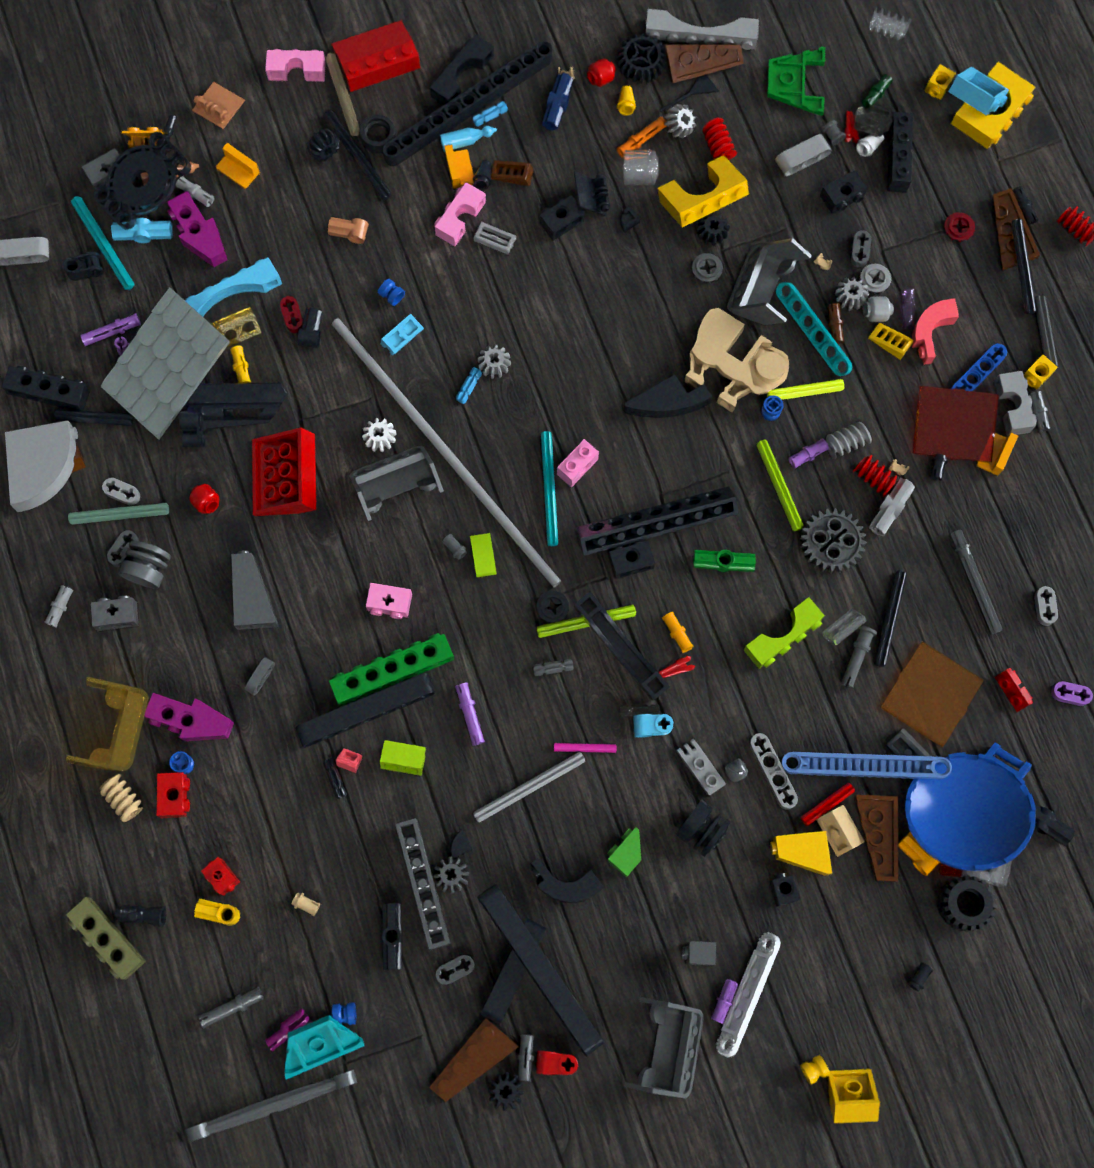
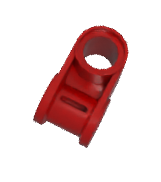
M537 1051L536 1074L571 1075L578 1068V1061L573 1055ZM567 1058H570V1061L574 1063V1067H571L570 1071H566V1067L562 1066V1062H566Z

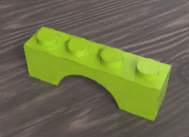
M809 597L790 613L792 629L789 634L781 638H771L761 634L744 648L745 653L759 669L762 666L769 667L776 661L774 659L779 653L784 655L791 649L789 645L794 641L797 643L801 642L807 636L805 633L808 630L812 629L814 631L823 624L821 620L825 615Z

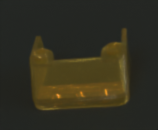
M87 677L86 686L107 690L105 701L109 707L118 709L119 714L110 750L98 748L91 753L89 760L67 755L66 763L100 770L127 771L133 764L148 703V694L140 688Z

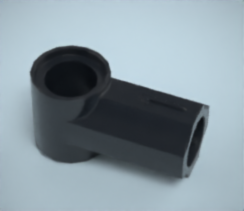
M317 308L305 310L303 326L299 329L298 346L319 348L321 338L320 326L323 313Z

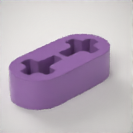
M1058 682L1051 689L1052 697L1055 700L1077 706H1084L1090 703L1093 698V693L1088 687L1069 682ZM1063 687V691L1070 693L1060 696L1061 693L1057 689ZM1083 692V695L1086 696V698L1084 700H1081L1080 696H1076L1074 694H1079Z

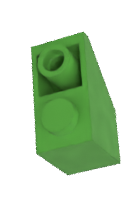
M637 827L633 831L629 828L621 837L624 840L618 847L615 844L607 853L610 856L607 861L625 877L641 861L640 835Z

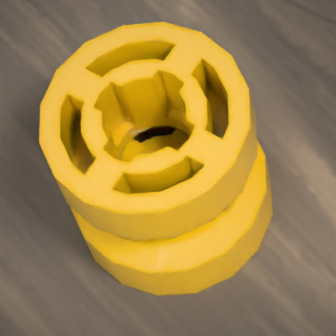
M820 1055L814 1057L812 1062H805L800 1065L810 1085L817 1082L819 1076L824 1078L830 1075L829 1069Z

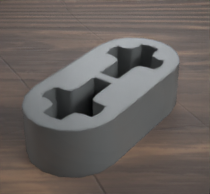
M858 231L852 241L850 260L852 265L858 268L864 267L867 264L870 255L871 235L867 231ZM860 237L865 241L863 246H860ZM859 252H862V254H861V258H863L862 261H859V260H858V257H857V256H858Z
M126 530L122 532L108 551L107 559L113 566L120 567L123 560L129 559L125 553L127 550L132 549L128 547L129 542L126 544L125 538L131 537L133 541H139L133 531ZM120 554L122 558L115 560L113 556Z
M266 657L263 658L247 682L245 691L255 696L273 670L275 662Z
M462 955L440 966L436 971L437 981L443 985H448L463 978L474 970V960L468 955ZM462 959L471 962L468 966V971L464 969L456 970V967L461 965ZM454 969L455 973L449 975L450 980L446 981L445 979H440V975H442L441 970L450 971Z

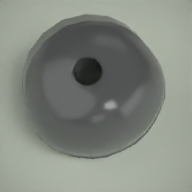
M737 758L726 764L725 773L731 782H738L747 776L748 769L744 762Z

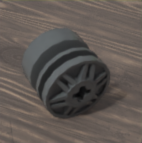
M130 541L128 547L132 550H127L125 554L133 561L123 560L118 575L135 584L158 589L162 582L163 574L156 569H166L168 565L165 562L170 561L171 555L153 544Z

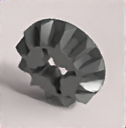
M701 254L693 261L692 272L695 278L700 279L701 282L711 283L714 280H718L720 275H722V262L713 254ZM705 263L708 265L709 268H712L710 269L709 274L706 272V270H702L704 269Z

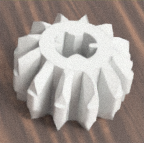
M378 418L375 419L374 424L369 421V427L363 428L365 433L362 436L363 440L366 441L367 447L372 446V451L374 452L377 448H380V451L383 453V447L386 446V448L390 449V443H395L396 441L394 438L396 430H393L392 423L387 424L385 418L381 423Z

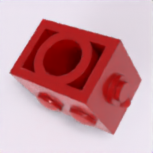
M219 857L209 862L201 870L205 879L212 884L213 889L223 896L228 892H232L235 889L234 887L241 882L224 860Z

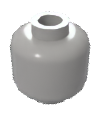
M885 296L870 297L863 305V315L870 322H885L894 311L893 304Z

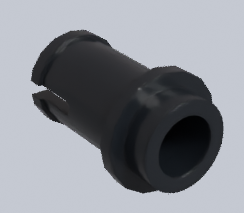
M935 454V457L932 458L933 466L930 478L933 480H938L939 478V481L943 480L944 468L948 460L945 455Z
M921 962L914 975L908 978V985L919 992L920 989L924 988L923 984L933 972V969Z

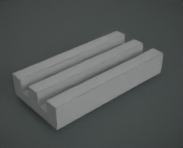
M481 222L474 236V241L509 255L510 249L516 241V236ZM482 229H484V230H486V231H489V232H491V233H494V234H496V235H499V236H501V237H503V238H506V239H508V240H510V241L508 242V241H506V240H503V239L499 238L498 236H495V235H493V234L491 235V234H488V233H486V232H483Z

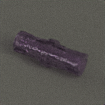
M912 288L902 290V306L900 311L902 312V328L904 329L915 327V290Z

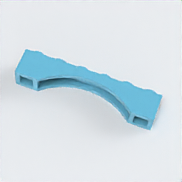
M268 257L258 260L248 268L239 270L237 274L222 279L220 283L214 286L206 287L203 292L197 295L189 296L185 301L203 317L213 305L226 297L242 292L266 293L281 285L282 282Z

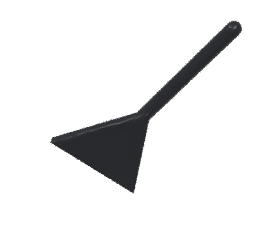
M706 74L699 76L690 92L660 108V112L665 111L693 94L719 92V90Z

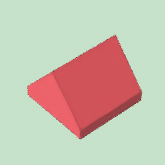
M343 748L336 759V765L356 773L363 755Z

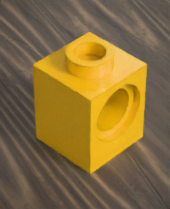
M940 64L930 78L925 92L941 100L952 84L956 73Z
M1042 355L1023 376L1026 377L1028 385L1037 390L1058 367L1046 356ZM1035 371L1040 372L1042 376L1037 375Z

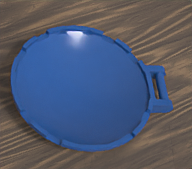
M996 742L985 755H972L965 752L948 754L944 758L950 761L952 771L944 779L915 778L912 780L905 802L907 824L919 846L937 861L961 870H989L1000 867L1016 858L1029 843L1035 827L1036 808L1033 796L1030 794L1023 779L1032 765L1027 761L1024 763L1006 752ZM995 756H999L1000 758L1004 759L1005 761H1007L1008 763L1012 764L1020 770L1016 771L1012 767L995 758ZM939 762L935 764L937 773L944 774L947 768L944 763Z

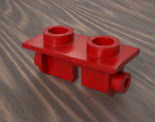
M1009 668L994 678L1016 712H1019L1033 703L1031 700L1033 697L1030 696L1025 686L1022 688L1018 686L1022 682L1015 673L1016 671H1012Z

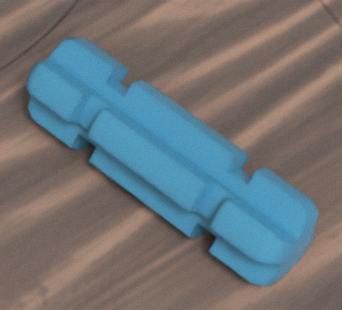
M501 101L496 104L497 106L493 105L482 111L481 114L474 115L472 119L475 126L484 124V121H490L499 116V113L507 112L505 102Z
M475 367L471 369L470 376H467L460 388L461 391L456 395V400L462 404L466 403L468 395L471 394L477 384L476 381L482 375L481 370Z

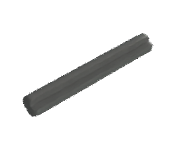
M1044 295L1036 296V314L1043 353L1052 363L1058 366L1046 297Z

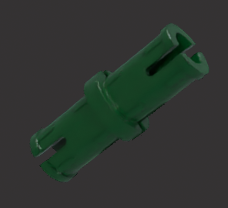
M883 74L878 83L870 88L869 94L862 100L863 107L868 105L867 109L870 110L876 101L884 96L885 90L893 82L891 76L886 79L888 75Z

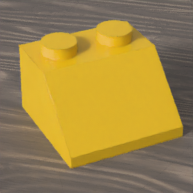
M871 1069L829 1071V1101L834 1123L878 1121L880 1101Z

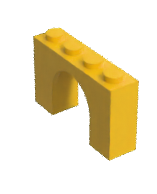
M999 62L987 76L1009 89L1006 95L1008 99L1005 102L1006 111L999 115H985L969 104L964 103L951 122L953 126L987 149L992 143L997 144L1002 137L1000 133L1003 130L1007 131L1013 123L1011 121L1012 118H1017L1023 111L1022 106L1024 104L1028 105L1034 97L1032 92L1035 86Z
M724 155L707 163L709 178L717 186L713 191L703 195L688 194L675 180L658 188L660 203L681 227H685L749 195L747 179Z

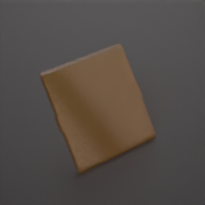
M921 642L907 666L899 673L897 682L882 704L881 709L943 747L959 720L966 714L967 707L983 683V679L926 643Z

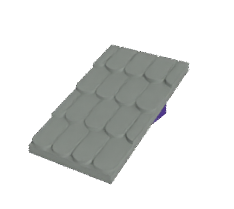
M170 287L151 311L150 316L138 330L137 335L119 357L116 365L101 385L111 397L159 440L230 343L226 337Z

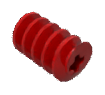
M715 118L709 121L702 129L714 160L723 155L730 160L737 155V151L733 150L735 146L731 143L732 139L728 137L727 127L723 124V118Z
M1078 206L1074 208L1069 207L1060 216L1057 223L1064 221L1062 227H1069L1068 233L1076 231L1074 238L1076 239L1081 236L1079 243L1082 244L1087 241L1086 247L1094 240V222L1088 224L1089 216L1084 219L1082 218L1084 211L1077 214Z
M873 455L864 457L853 470V473L859 470V478L866 475L864 482L872 480L870 487L873 488L878 485L876 492L879 493L884 490V497L896 483L897 475L890 478L891 470L883 472L885 465L877 467L878 459L871 462Z

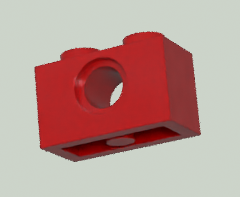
M183 772L157 774L158 817H186V812H189L190 801L187 799V791L190 790V779ZM178 790V798L171 801L170 793Z

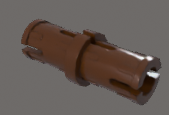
M834 303L828 305L830 319L828 327L831 328V336L837 344H842L845 342L842 328L844 321L841 320L840 304Z

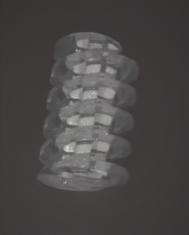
M882 8L878 13L875 9L869 25V31L876 27V33H879L883 29V36L890 32V38H893L897 34V40L899 41L902 37L905 38L911 18L905 23L904 16L897 20V13L891 18L890 11L883 15Z

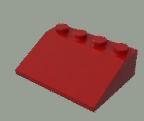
M401 20L331 44L350 92L420 69L418 52Z
M300 427L252 439L254 516L300 514L316 510L314 433Z

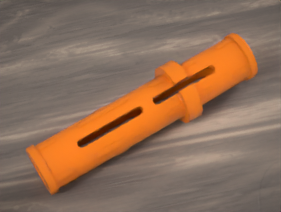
M661 116L636 135H631L628 141L617 147L618 154L625 158L633 150L641 148L644 142L667 127L664 125L666 120Z

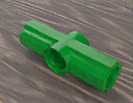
M694 550L693 568L713 569L719 572L755 571V554L735 553L729 550ZM722 557L727 558L729 564L724 565L719 559Z

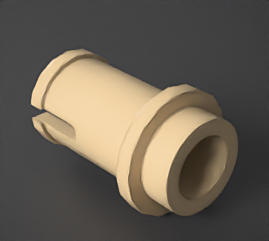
M297 893L292 901L295 909L300 908L312 914V916H315L320 907V903L305 897L304 893Z

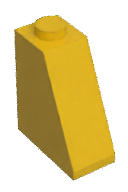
M826 831L775 836L773 842H770L772 855L775 854L776 860L824 876L832 874Z

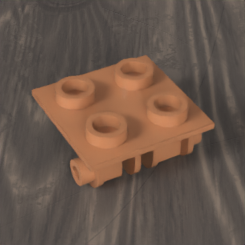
M213 82L203 96H196L194 98L196 106L192 111L224 129L245 100Z

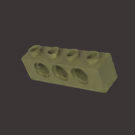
M85 897L66 914L70 919L68 921L69 925L75 931L79 930L84 935L82 940L89 947L93 946L96 949L97 953L95 955L101 962L109 964L111 967L109 971L116 979H128L146 962L92 898ZM93 918L95 925L89 930L87 928V921ZM107 934L109 941L103 946L100 943V938L102 935ZM117 950H121L123 957L120 961L116 962L114 954Z

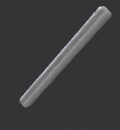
M581 752L576 753L476 810L473 813L475 819L478 822L485 820L585 762L583 754Z

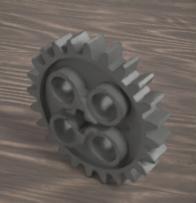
M837 508L834 509L833 513L826 509L824 515L821 511H818L817 517L812 515L810 518L811 522L807 521L805 523L807 528H803L801 531L805 535L800 537V540L805 543L800 547L807 549L803 555H810L808 562H816L814 568L821 565L822 572L827 567L830 573L833 572L834 568L840 573L842 567L848 571L850 568L849 564L854 567L857 564L855 560L860 561L862 558L860 554L865 552V549L862 547L867 544L866 541L861 539L866 534L860 533L863 526H856L859 520L852 521V514L846 517L845 510L838 514ZM829 524L837 525L838 530H832ZM843 530L847 531L836 542L829 545L826 550L820 552V549L826 546L830 539L836 538ZM820 536L824 542L818 543L814 537ZM843 539H849L852 545H845ZM828 551H834L837 554V558H831L828 555Z

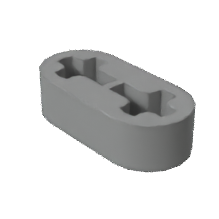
M108 478L103 482L102 489L108 497L127 505H135L139 502L140 493L134 486L115 478ZM115 484L116 488L119 489V491L112 489L110 492L108 487ZM132 491H133V494H134L135 496H134V497H130V498L128 499V497H127L125 494H123V493L126 492V493L131 494Z
M1044 586L1036 591L1034 599L1038 621L1044 626H1049L1058 619V609L1054 590ZM1044 592L1045 595H1049V598L1046 600V603L1045 598L1040 596ZM1046 611L1048 615H1052V617L1049 620L1047 617L1043 616V614H1045Z

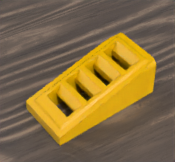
M882 323L877 325L868 338L899 360L902 359L914 341ZM880 331H883L884 333L882 334V336L880 338L877 337L878 333ZM889 335L890 338L888 341H885L884 338ZM893 339L896 340V343L894 345L891 344ZM900 343L903 345L901 349L898 348V345Z

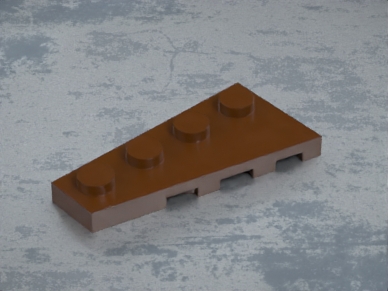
M854 795L875 881L898 882V797Z
M486 1018L429 1088L447 1102L519 1046Z

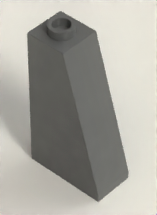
M238 551L237 554H231L234 626L237 630L278 627V621L255 557L249 551Z

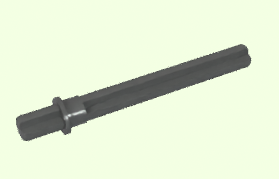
M956 530L951 533V538L956 547L955 552H958L990 633H999L1002 631V626L969 549L971 546L967 544L962 530Z

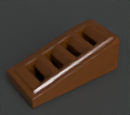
M494 160L491 179L530 186L533 168L527 162ZM500 167H503L502 174H499Z

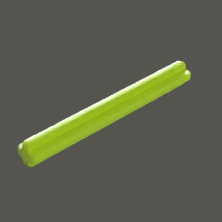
M759 441L757 448L792 530L798 531L803 528V523L768 441Z
M634 605L607 610V613L613 621L634 617L636 610ZM576 617L538 626L537 634L542 638L590 626L582 617Z

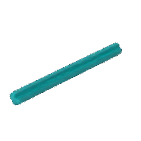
M74 197L71 200L74 209L123 288L131 290L135 286L133 280L82 198Z
M545 431L541 433L547 545L557 546L558 530L552 433Z

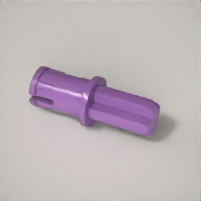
M730 979L725 981L720 997H717L718 1002L711 1019L724 1024L729 1007L733 1006L731 1002L738 983Z

